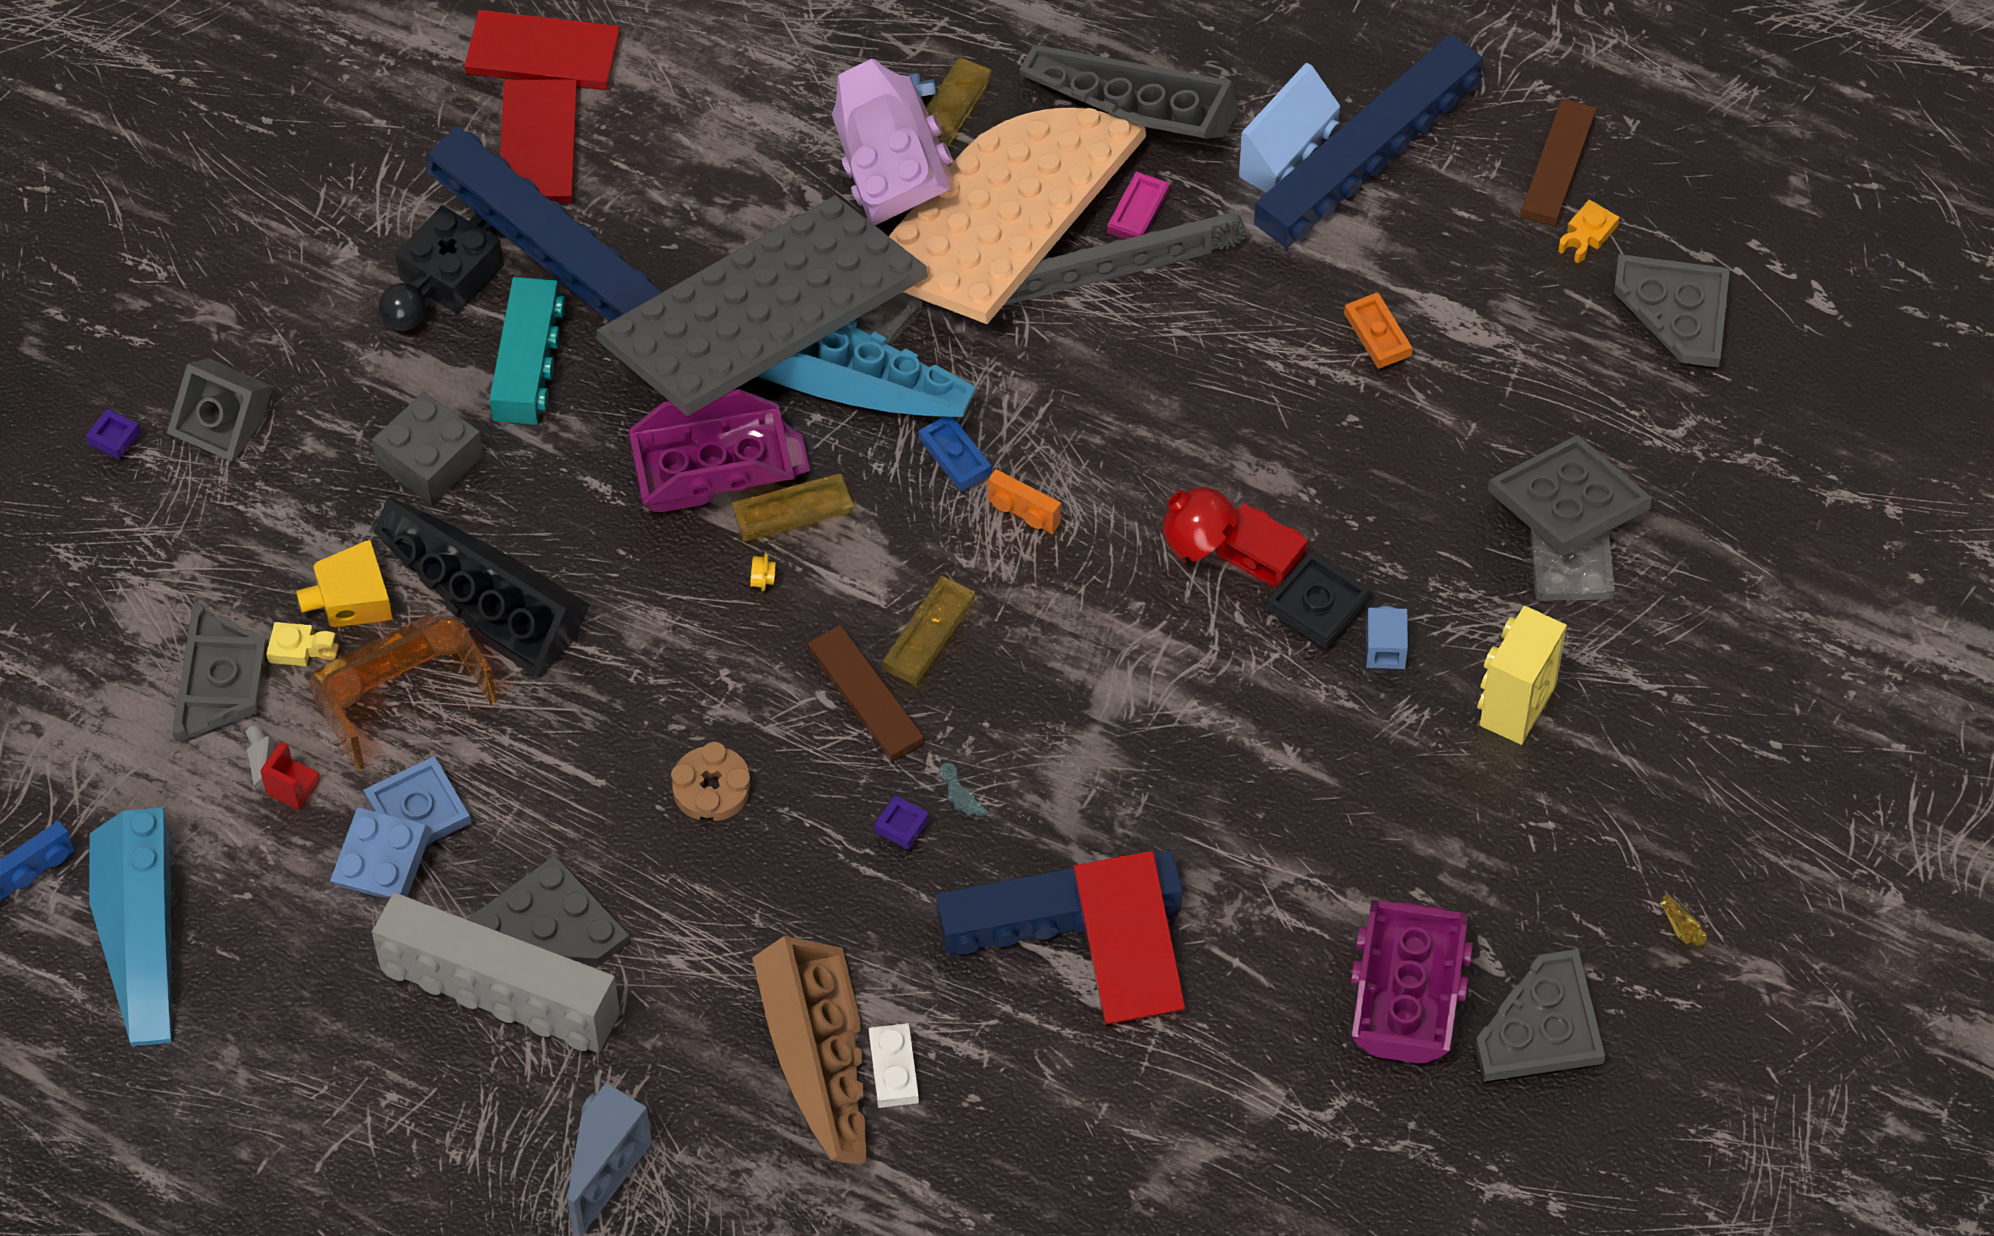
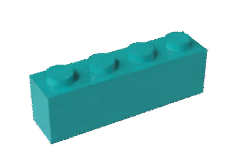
M513 277L490 394L493 421L538 425L540 410L546 411L548 388L544 387L546 379L552 380L554 358L550 357L551 349L558 348L560 330L556 326L557 318H563L565 311V296H559L556 280Z

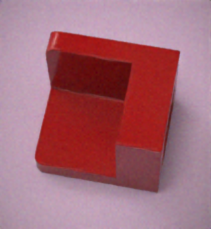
M283 742L278 744L260 770L266 794L298 810L301 809L320 782L319 772L293 760L289 745Z

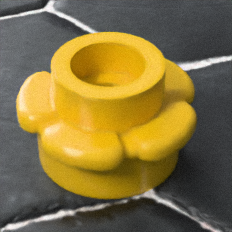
M767 553L764 554V557L753 556L750 587H759L761 591H765L766 584L774 585L776 562L768 561Z

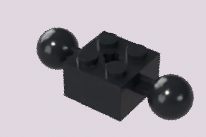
M441 205L395 253L399 278L404 283L391 285L382 293L378 303V311L383 322L390 328L399 331L415 328L425 316L426 297L431 298L458 315L504 266L500 239L488 233L489 231H499L474 210H472L473 217L468 221L444 205Z

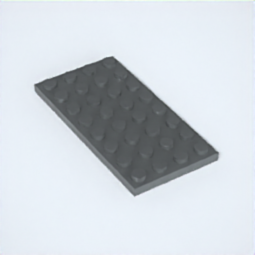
M834 195L596 330L597 338L604 347L686 416H689L928 277L927 266Z

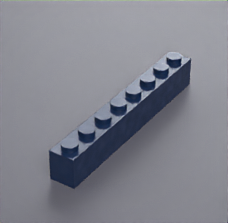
M1449 34L1256 201L1254 225L1286 249L1296 240H1303L1310 233L1312 226L1320 219H1327L1331 216L1337 205L1344 198H1350L1355 195L1367 178L1371 175L1376 176L1379 174L1391 157L1395 154L1400 155L1403 153L1415 136L1419 133L1424 134L1427 132L1439 115L1443 112L1448 113L1451 111L1463 94L1467 91L1472 92L1478 87L1483 77L1481 74L1483 57L1455 36Z
M457 125L428 152L425 169L427 173L609 322L662 293L652 284L650 278L644 272L634 270L629 266L616 249L606 247L596 239L589 227L574 221L567 215L566 210L561 204L556 201H550L541 194L534 182L519 176L511 169L509 163L502 156L491 153L472 132H466Z

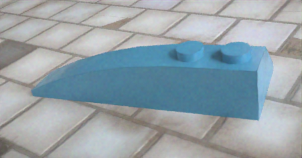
M855 320L756 376L817 397L852 406L923 416L963 417L976 390L974 385L937 365L928 367L919 362L917 359L918 355L905 348L901 352L886 344L887 338L874 331L870 335L857 328V321Z
M164 807L124 810L90 833L89 903L131 1046L172 1043L170 828Z

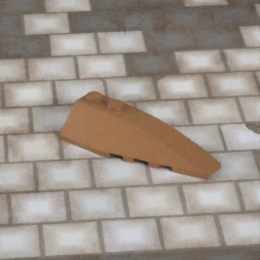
M783 936L752 957L765 1017L780 1065L799 1108L829 1158L833 1161L862 1165L866 1162L865 1119L858 1111V1101L863 1098V1083L857 1081V1066L862 1063V1052L855 1044V1034L861 1031L860 1017L843 948Z

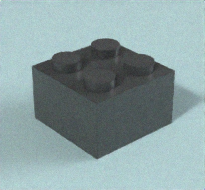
M424 391L372 439L376 465L430 505L439 500L484 457L480 431Z

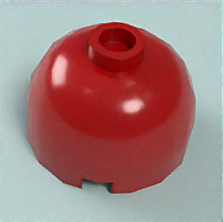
M1197 487L1186 492L1180 490L1167 502L1168 509L1164 514L1162 531L1166 543L1182 562L1186 563V557L1195 562L1210 554L1227 538L1222 533L1229 523L1234 528L1240 513L1237 507L1225 495L1215 489Z

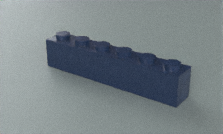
M1172 850L1153 853L1166 916L1173 914L1175 911H1180L1182 907V887ZM1073 868L936 894V914L946 954H969L978 948L994 945L1007 947L1020 940L1031 938L1044 940L1058 933L1074 930L1086 932Z

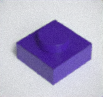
M107 408L87 433L86 439L89 445L120 459L141 431L138 423Z
M895 795L874 824L875 833L909 850L929 822V812Z

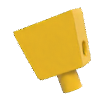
M370 540L316 562L313 568L317 585L296 591L301 612L304 613L324 607L331 627L382 622L393 619L387 591Z

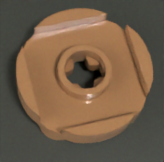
M709 742L704 747L688 752L672 769L671 778L674 800L680 810L691 818L700 820V816L704 818L713 817V821H722L737 814L748 800L750 789L748 766L742 757L736 752L726 749L721 743ZM714 777L718 779L719 787L716 789L711 786L704 789L702 786L707 778Z

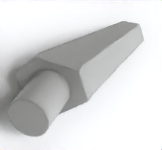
M254 725L246 730V735L251 743V746L246 751L249 757L253 784L258 789L264 785L260 770L273 753L275 741L269 736L265 737L261 727Z

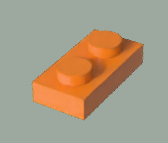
M1378 292L1345 305L1344 315L1378 369L1412 356L1411 344Z
M997 469L988 478V501L998 510L1003 512L1009 511L1024 519L1031 527L1036 529L1042 528L1051 534L1061 524V502Z

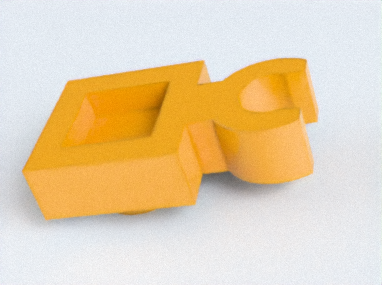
M1589 199L1568 223V233L1560 239L1558 252L1562 254L1568 247H1576L1577 251L1574 261L1580 263L1586 257L1588 245L1598 250L1618 227L1620 217Z

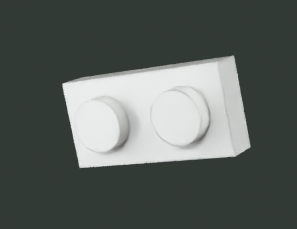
M909 1023L869 1028L878 1108L919 1103Z

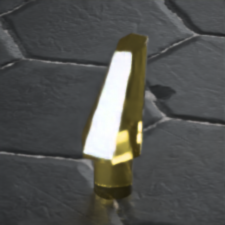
M1669 894L1663 896L1662 906L1677 937L1686 944L1692 942L1696 946L1703 945L1707 940V934L1701 929V926L1694 917Z

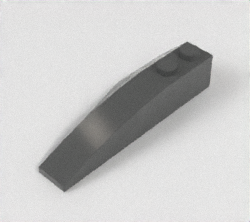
M1033 44L1019 69L1020 74L1026 78L1138 126L1202 138L1225 137L1238 113L1231 80Z

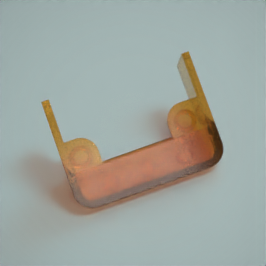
M439 614L423 616L318 668L311 675L309 685L312 697L357 771L365 768L359 739L342 709L354 704L360 698L361 693L438 655L458 653L489 704L497 701L492 669L460 621Z

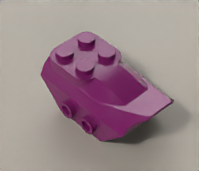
M740 389L730 391L689 416H686L670 401L663 402L629 429L642 505L654 512H666L700 506L711 501L715 494L740 491L749 487L791 480L802 473L810 471L803 436L793 430L781 418L779 405Z
M1379 900L1371 901L1368 926H1359L1356 950L1364 951L1363 960H1354L1351 979L1352 985L1359 986L1352 1037L1358 1046L1362 1047L1367 1053L1380 1058L1413 1063H1428L1434 1059L1441 1058L1450 1051L1457 1000L1465 1001L1468 977L1460 976L1461 967L1470 966L1473 945L1472 942H1465L1467 913L1398 901L1395 903Z

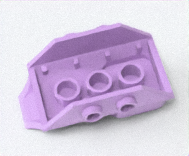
M876 59L867 60L839 74L837 77L836 102L832 117L846 155L841 158L842 164L848 176L854 178L856 184L851 187L852 193L859 206L864 207L868 221L873 225H877L950 190L953 181L948 164L953 163L951 154L945 143H940L938 136L943 134L941 126L935 115H929L910 76L899 75L881 65Z

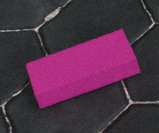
M1136 171L1107 225V233L1122 239L1147 234L1169 193L1170 183Z

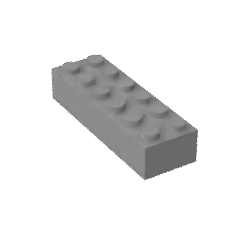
M393 892L372 930L380 970L388 977L397 981L406 979L419 984L423 990L430 994L439 995L442 993L448 995L470 1009L482 1008L492 1012L501 1021L507 1023L516 1021L528 1026L530 1030L540 1036L549 1037L552 1035L563 1039L574 1049L580 1051L589 1049L600 1053L620 1015L614 975Z

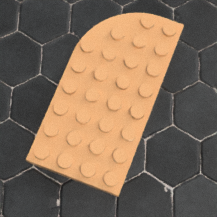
M1054 108L1034 111L1011 118L980 134L949 166L953 177L950 190L915 206L889 235L891 239L927 266L928 277L903 291V293L988 324L1145 139V127L1093 108Z

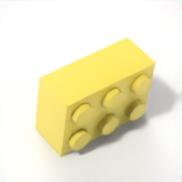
M1523 606L1517 618L1511 616L1508 619L1501 638L1504 639L1499 648L1495 646L1491 648L1484 663V668L1488 670L1481 683V688L1484 689V692L1477 707L1482 710L1480 726L1522 745L1556 687L1567 628L1566 624L1527 606Z

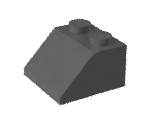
M210 358L187 363L167 434L229 461H235L263 421L273 386Z

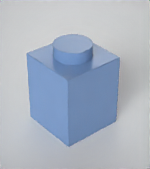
M1392 606L1368 608L1366 622V668L1405 669L1408 650L1407 609H1397Z

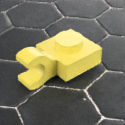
M274 622L266 654L268 662L307 666L309 657L335 660L339 645L334 643L336 635L329 631H320L315 634L312 625Z

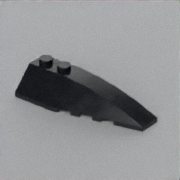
M387 498L374 533L405 565L410 564L421 576L420 581L429 590H435L445 600V607L454 616L459 615L471 627L469 631L476 639L535 676H541L576 639L590 604L532 568L474 536L401 501Z

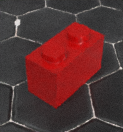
M1243 503L1238 509L1240 515L1236 526L1233 528L1229 523L1222 532L1227 538L1217 547V556L1276 589L1307 554L1308 539L1304 538L1298 530L1292 527H1285L1276 522L1265 511L1254 509Z

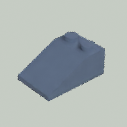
M605 1083L598 1093H592L586 1099L581 1110L582 1115L567 1196L573 1234L576 1236L584 1234L652 1144L647 1107L608 1083Z

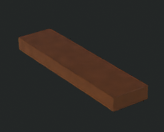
M1561 99L1526 195L1520 217L1552 226L1557 225L1596 115V107Z
M841 625L808 642V651L890 762L924 744V736Z

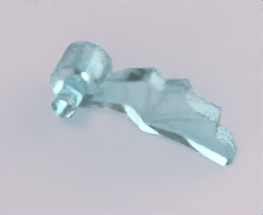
M952 763L941 765L939 776L943 782L949 783L948 798L950 802L954 803L955 810L963 811L968 817L973 814L987 816L988 811L975 800L970 790L961 787L957 779L956 767Z

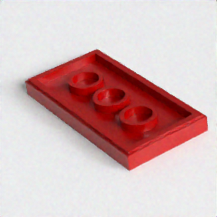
M478 10L464 65L465 74L514 80L576 79L577 87L607 90L620 38V26Z
M576 79L504 80L500 156L509 163L511 169L519 176L534 182L539 192L550 201H556L559 204H572L577 106Z
M1153 851L1074 865L1073 871L1104 1025L1185 1010Z

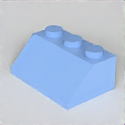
M1306 62L1242 132L1239 177L1265 193L1341 128V123L1339 122L1340 105L1312 65Z

